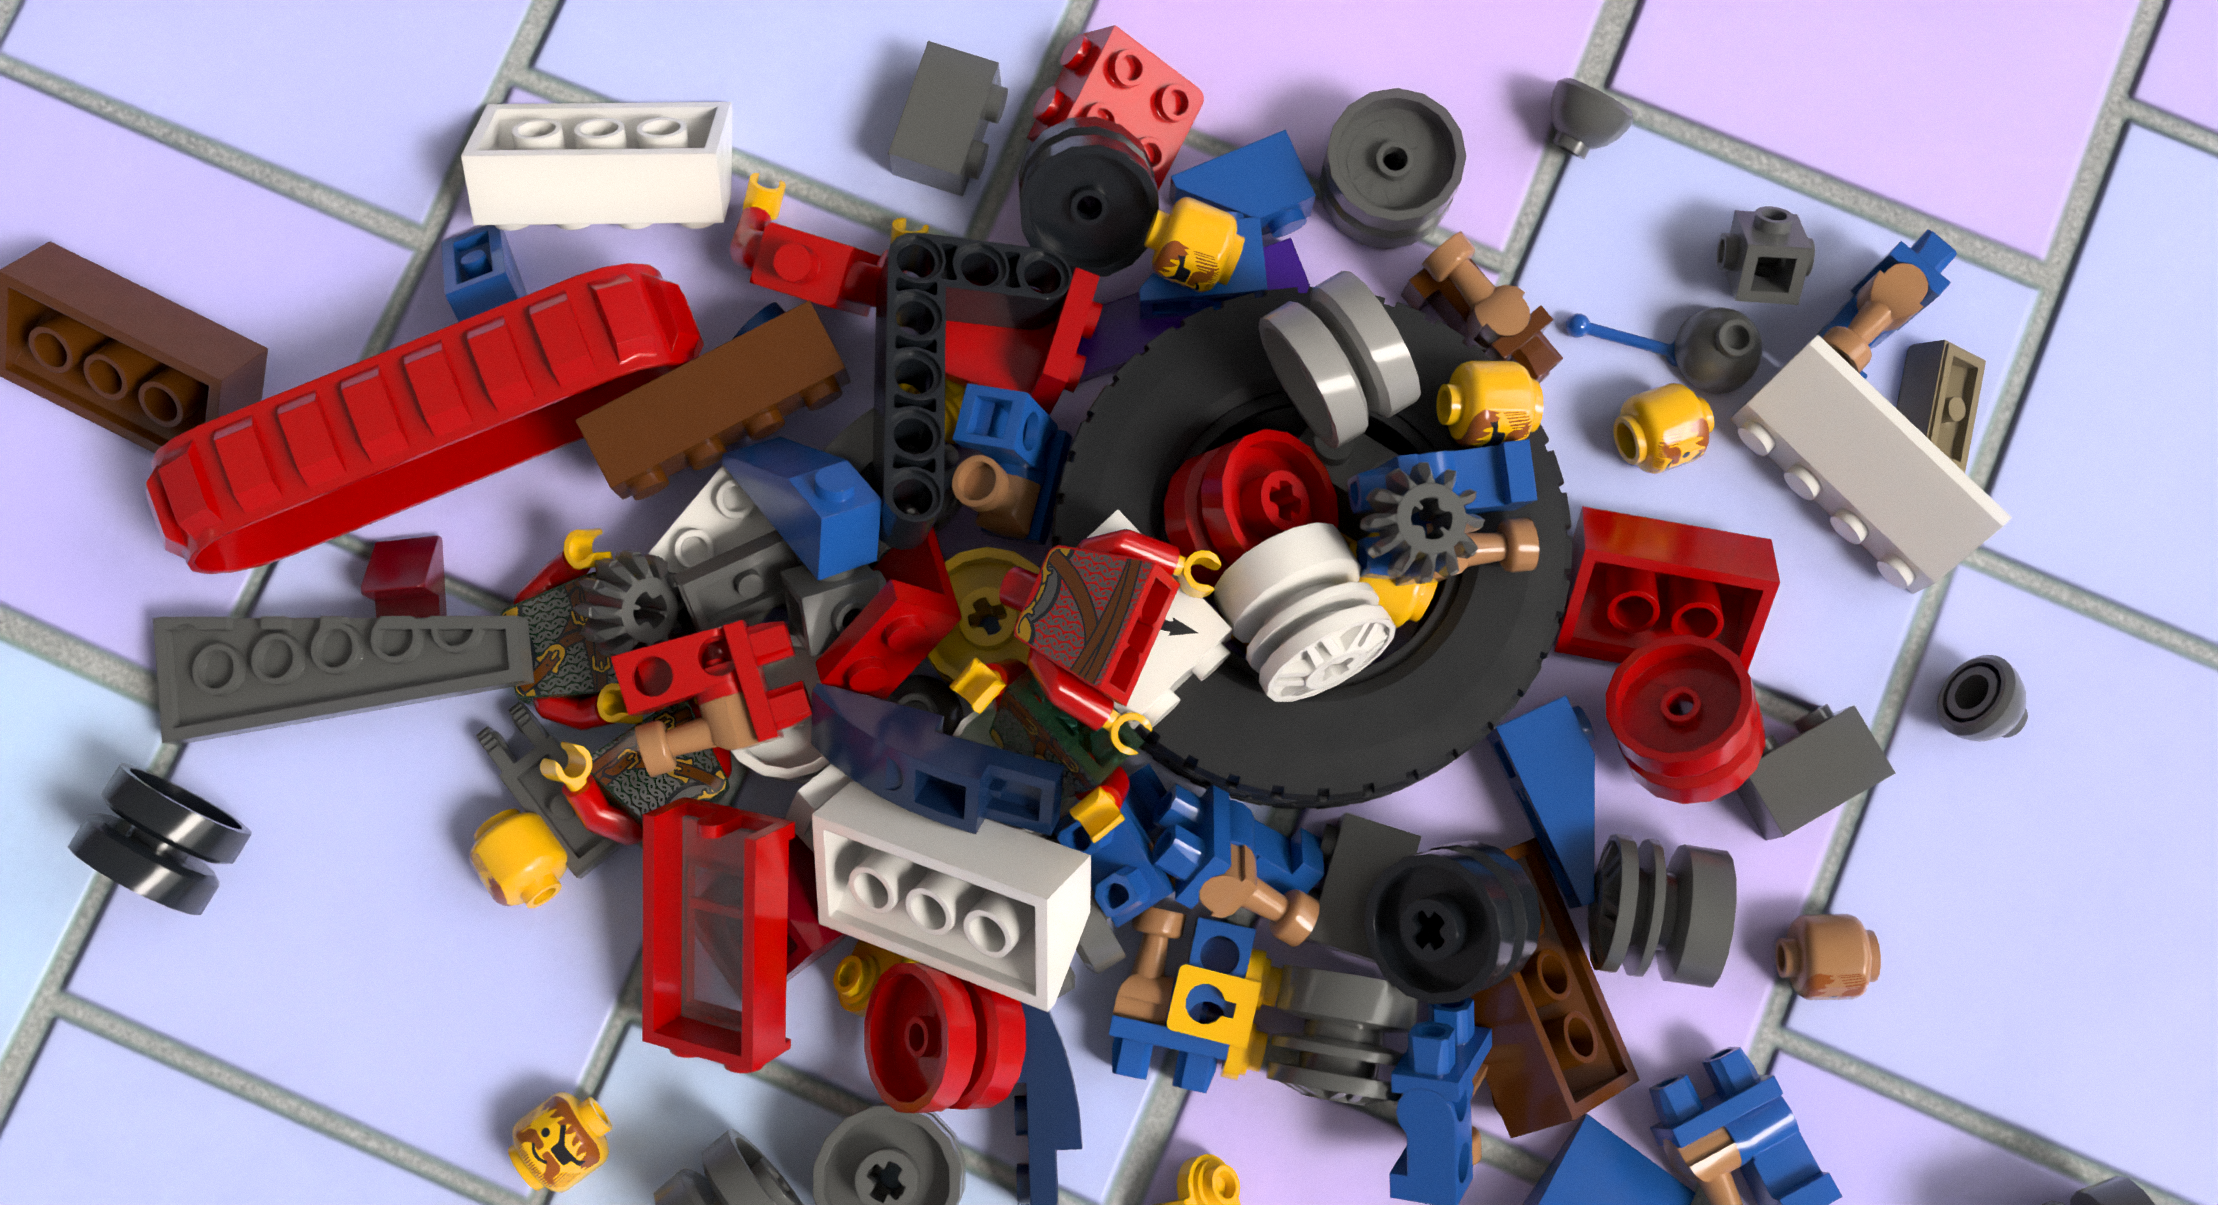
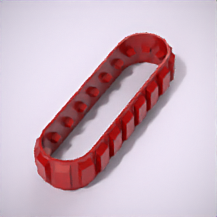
M636 263L598 268L568 278L198 425L172 438L155 452L151 460L153 472L146 482V497L165 550L184 558L193 572L221 574L261 567L293 556L584 439L575 421L576 419L697 358L704 346V342L684 293L681 292L678 284L663 279L659 270L649 264Z

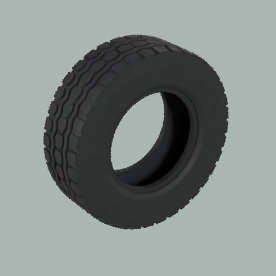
M1298 287L1265 290L1263 297L1255 298L1254 293L1223 301L1221 309L1214 310L1210 306L1183 319L1180 323V328L1175 329L1171 326L1144 346L1145 352L1141 354L1135 353L1113 376L1112 380L1114 382L1104 386L1087 411L1088 417L1080 423L1068 450V458L1063 464L1053 510L1052 548L1057 545L1076 548L1083 539H1086L1116 510H1119L1141 534L1171 544L1165 530L1164 500L1171 477L1186 460L1263 429L1288 432L1291 435L1303 434L1308 424L1301 417L1279 381L1262 344L1258 326L1260 318L1289 301L1297 302L1310 310V295L1313 287H1309L1307 293H1298ZM1376 296L1397 327L1411 355L1419 377L1421 395L1415 403L1389 418L1379 416L1368 410V427L1363 434L1398 455H1420L1440 451L1466 450L1467 448L1461 447L1453 440L1448 426L1442 425L1438 419V392L1443 384H1449L1453 372L1460 364L1469 361L1493 360L1475 344L1471 349L1462 343L1465 337L1441 321L1437 320L1433 325L1424 320L1427 315L1426 313L1399 302L1396 303L1395 307L1384 304V297ZM1541 423L1537 430L1530 432L1526 438L1530 439L1538 500L1514 511L1475 514L1482 517L1485 521L1481 529L1470 532L1496 533L1498 525L1504 519L1530 517L1536 526L1539 538V560L1533 571L1507 572L1500 565V562L1496 561L1467 567L1460 574L1438 581L1429 606L1415 633L1405 645L1387 658L1364 668L1339 685L1304 699L1292 702L1273 701L1266 695L1259 682L1260 673L1254 670L1247 660L1228 649L1231 652L1229 657L1206 679L1200 681L1193 673L1174 691L1181 701L1166 717L1152 727V732L1141 724L1133 729V733L1138 735H1134V740L1136 737H1140L1142 741L1140 743L1137 741V746L1142 751L1145 750L1153 756L1152 759L1176 775H1182L1184 778L1189 779L1191 783L1208 789L1211 785H1214L1228 792L1231 799L1259 806L1264 804L1273 808L1305 810L1306 808L1325 809L1349 806V804L1363 803L1398 792L1443 769L1483 740L1515 708L1520 697L1522 698L1541 670L1542 661L1547 658L1559 630L1558 619L1563 616L1570 581L1567 580V574L1571 572L1572 536L1567 534V530L1571 528L1567 492L1561 493L1559 488L1564 484V479L1554 450L1547 451L1545 445L1549 442V438Z

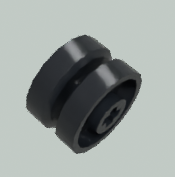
M1096 116L1068 118L1044 130L1026 150L1018 174L1021 226L1030 247L1056 252L1068 263L1072 274L1077 267L1100 277H1108L1133 265L1148 249V247L1144 246L1145 238L1152 220L1159 209V196L1153 165L1141 141L1121 124Z
M121 763L101 796L106 805L123 819L101 813L88 814L68 845V848L77 858L91 868L129 890L171 909L190 915H202L217 891L220 882L215 872L199 859L214 864H233L249 840L252 831L224 810L189 790L147 770Z
M1468 840L1446 843L1431 848L1428 851L1406 856L1385 869L1368 894L1364 927L1369 952L1382 975L1406 996L1429 1004L1460 1002L1481 990H1486L1503 982L1521 971L1537 948L1542 919L1536 890L1521 865L1498 847Z

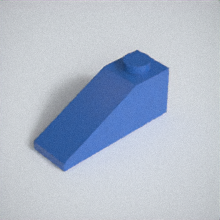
M781 436L722 454L723 466L818 581L877 561L882 499L848 460Z
M1565 695L1497 726L1486 737L1534 837L1538 840L1569 909L1594 902L1595 753L1589 742L1595 740V734L1583 709L1578 705L1572 707Z

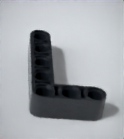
M918 232L905 233L898 236L891 243L876 287L872 489L882 499L879 539L889 547L905 550L913 549L922 544L928 537L943 505L946 321L1023 330H1039L1048 326L1055 318L1072 281L1070 266L1056 252L1043 248ZM902 271L913 272L920 278L910 277ZM966 278L976 280L982 286L972 284ZM1029 286L1038 288L1039 290L1044 292V294L1034 291ZM900 327L912 328L920 335L908 334ZM898 384L911 385L920 394L908 393L900 388ZM896 442L912 444L921 454L907 453L899 448ZM894 502L910 503L917 508L921 515L912 516L905 514L897 508Z

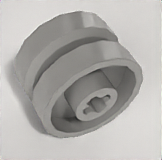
M1340 271L1313 287L1310 295V310L1297 302L1289 301L1260 318L1258 328L1262 344L1285 392L1315 435L1331 448L1337 449L1366 431L1368 427V410L1379 416L1389 418L1415 403L1421 395L1417 371L1397 327L1381 302L1367 285L1350 271Z

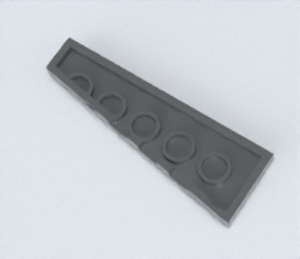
M520 616L153 618L162 743L180 745L534 683L528 619Z

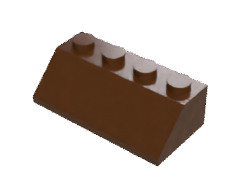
M51 241L0 269V377L153 453L172 438L198 425L261 401L268 354L267 347Z
M809 300L593 410L575 421L609 487L622 500L633 496L634 500H642L666 488L670 483L667 477L688 466H691L693 470H700L720 461L722 454L727 453L725 447L744 437L749 436L754 441L775 433L785 425L783 417L807 406L809 411H814L833 403L842 396L843 391L841 387L851 383V380Z
M1536 837L1502 851L1521 865L1536 890L1542 919L1537 948L1521 971L1503 982L1486 990H1481L1470 997L1474 999V1026L1492 1028V1048L1483 1063L1488 1064L1485 1078L1492 1093L1495 1109L1502 1117L1510 1138L1574 1121L1640 1081Z

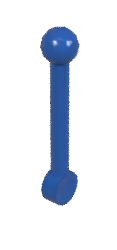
M1582 313L1573 314L1566 321V331L1574 338H1580L1587 334L1664 355L1671 365L1678 367L1675 358V341L1668 344L1594 324Z

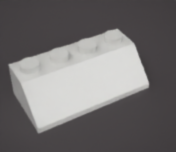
M732 103L487 104L461 155L473 224L494 225L500 230L512 231L529 225L556 224L559 228L565 230H578L591 224H618L625 229H642L653 223H680L686 228L699 229L711 226L714 223H724L731 198Z
M1819 335L1813 338L1730 418L1739 428L1738 435L1749 449L1758 455L1769 456L1785 472L1784 479L1795 493L1807 500L1814 499L1831 516L1830 523L1841 537L1850 543L1861 544L1878 561L1876 566L1887 581L1900 589L1907 588L1912 594L1938 582L2012 518Z
M853 780L812 814L819 924L1046 1012L1055 1005L1090 914L1091 855L986 818L977 834L956 829L910 812L874 794Z

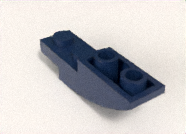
M817 683L813 688L811 744L832 765L861 786L910 812L972 834H977L986 818L1051 836L1060 817L1064 765L943 734L944 716L820 683Z
M1021 1002L1026 1020V1052L1021 1074L1016 1083H1026L1027 1095L1014 1096L1015 1135L1028 1136L1029 1163H1017L1018 1204L1059 1205L1057 1150H1077L1083 1148L1078 1097L1063 1039L1051 1011L1046 1012Z

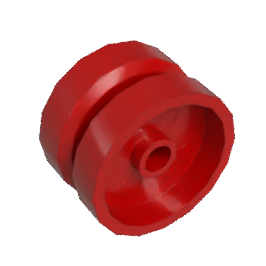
M1263 429L1244 436L1219 448L1186 460L1171 477L1164 500L1165 530L1171 545L1179 548L1180 555L1188 558L1194 552L1205 550L1211 551L1219 558L1221 567L1218 570H1212L1200 564L1191 566L1192 578L1200 584L1209 585L1213 588L1223 573L1234 562L1268 538L1291 528L1316 522L1333 524L1336 528H1338L1339 524L1337 495L1326 467L1308 445L1288 432Z
M1690 634L1661 637L1635 649L1615 669L1605 693L1606 718L1634 780L1655 797L1680 804L1711 802L1737 790L1755 772L1766 746L1764 719L1760 706L1756 701L1751 677L1737 654L1716 640Z
M922 963L894 964L882 973L870 994L865 1015L864 1052L870 1078L881 1099L896 1112L915 1114L942 1112L945 1109L968 1110L994 1107L1009 1096L1021 1074L1026 1052V1020L1021 1001Z

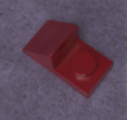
M429 536L375 543L361 584V594L375 601L376 618H380V616H413L416 618L447 616L442 537Z

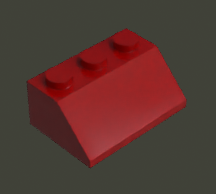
M1582 506L1572 539L1571 572L1567 574V580L1570 581L1563 616L1558 619L1559 630L1554 641V652L1622 663L1635 649L1658 638L1690 634L1718 641L1738 655L1748 672L1780 585L1772 539Z

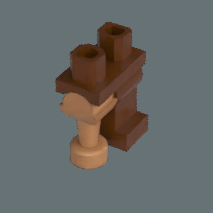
M1462 231L1454 234L1422 263L1424 268L1408 280L1401 293V297L1411 308L1421 311L1430 304L1450 328L1465 337L1462 343L1471 349L1475 344L1493 361H1514L1521 364L1528 370L1531 378L1537 380L1540 384L1550 374L1549 372L1563 360L1560 353L1543 334L1554 319L1542 305L1530 314V309L1523 299V295L1526 292L1517 286L1502 285L1496 287L1472 261L1471 258L1475 253L1473 244Z

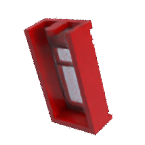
M689 797L679 798L643 814V1042L668 1048L670 1053L677 1057H699L724 1064L726 1070L734 1073L756 1072L762 1069L766 1063L791 1048V1039L785 1036L789 840L795 838V821Z

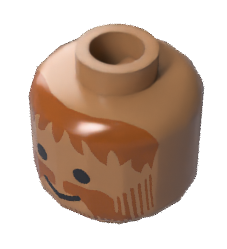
M1850 914L1800 915L1791 922L1787 937L1779 938L1776 942L1775 960L1780 977L1789 978L1795 992L1806 1000L1856 999L1866 992L1869 982L1877 981L1880 975L1881 954L1877 936L1874 931L1866 930L1862 922Z

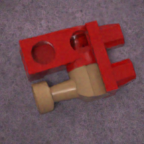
M739 620L723 625V627L713 628L611 656L628 715L640 717L696 698L701 717L670 730H667L665 724L660 720L635 727L639 751L651 778L673 771L677 765L676 756L715 747L733 751L745 750L784 738L782 730L794 727L812 716V704L804 681L770 690L763 670V666L796 656L787 624L784 621L759 623L750 626L744 620Z

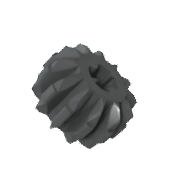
M1420 462L1413 466L1409 476L1397 468L1385 476L1387 489L1375 488L1367 495L1366 500L1378 513L1363 518L1360 527L1362 530L1379 533L1381 540L1373 543L1368 548V555L1372 558L1379 557L1387 552L1392 555L1388 564V575L1397 578L1403 575L1410 567L1415 583L1426 584L1432 580L1435 571L1444 578L1455 575L1459 572L1457 557L1468 559L1476 554L1478 547L1466 533L1481 529L1485 520L1478 515L1466 514L1464 506L1476 499V491L1468 489L1457 495L1452 491L1456 483V471L1447 469L1434 480L1432 469L1427 462ZM1419 512V517L1422 521L1432 523V532L1425 535L1423 527L1412 525L1411 515Z
M623 550L616 553L615 559L603 558L602 560L594 561L597 579L586 578L578 581L588 593L585 602L573 607L580 616L588 617L579 634L588 641L596 642V651H599L605 657L611 658V656L668 641V633L677 634L685 631L676 620L678 611L686 608L682 598L676 596L679 590L672 576L676 573L669 572L668 562L659 556L650 554L643 556L637 551Z

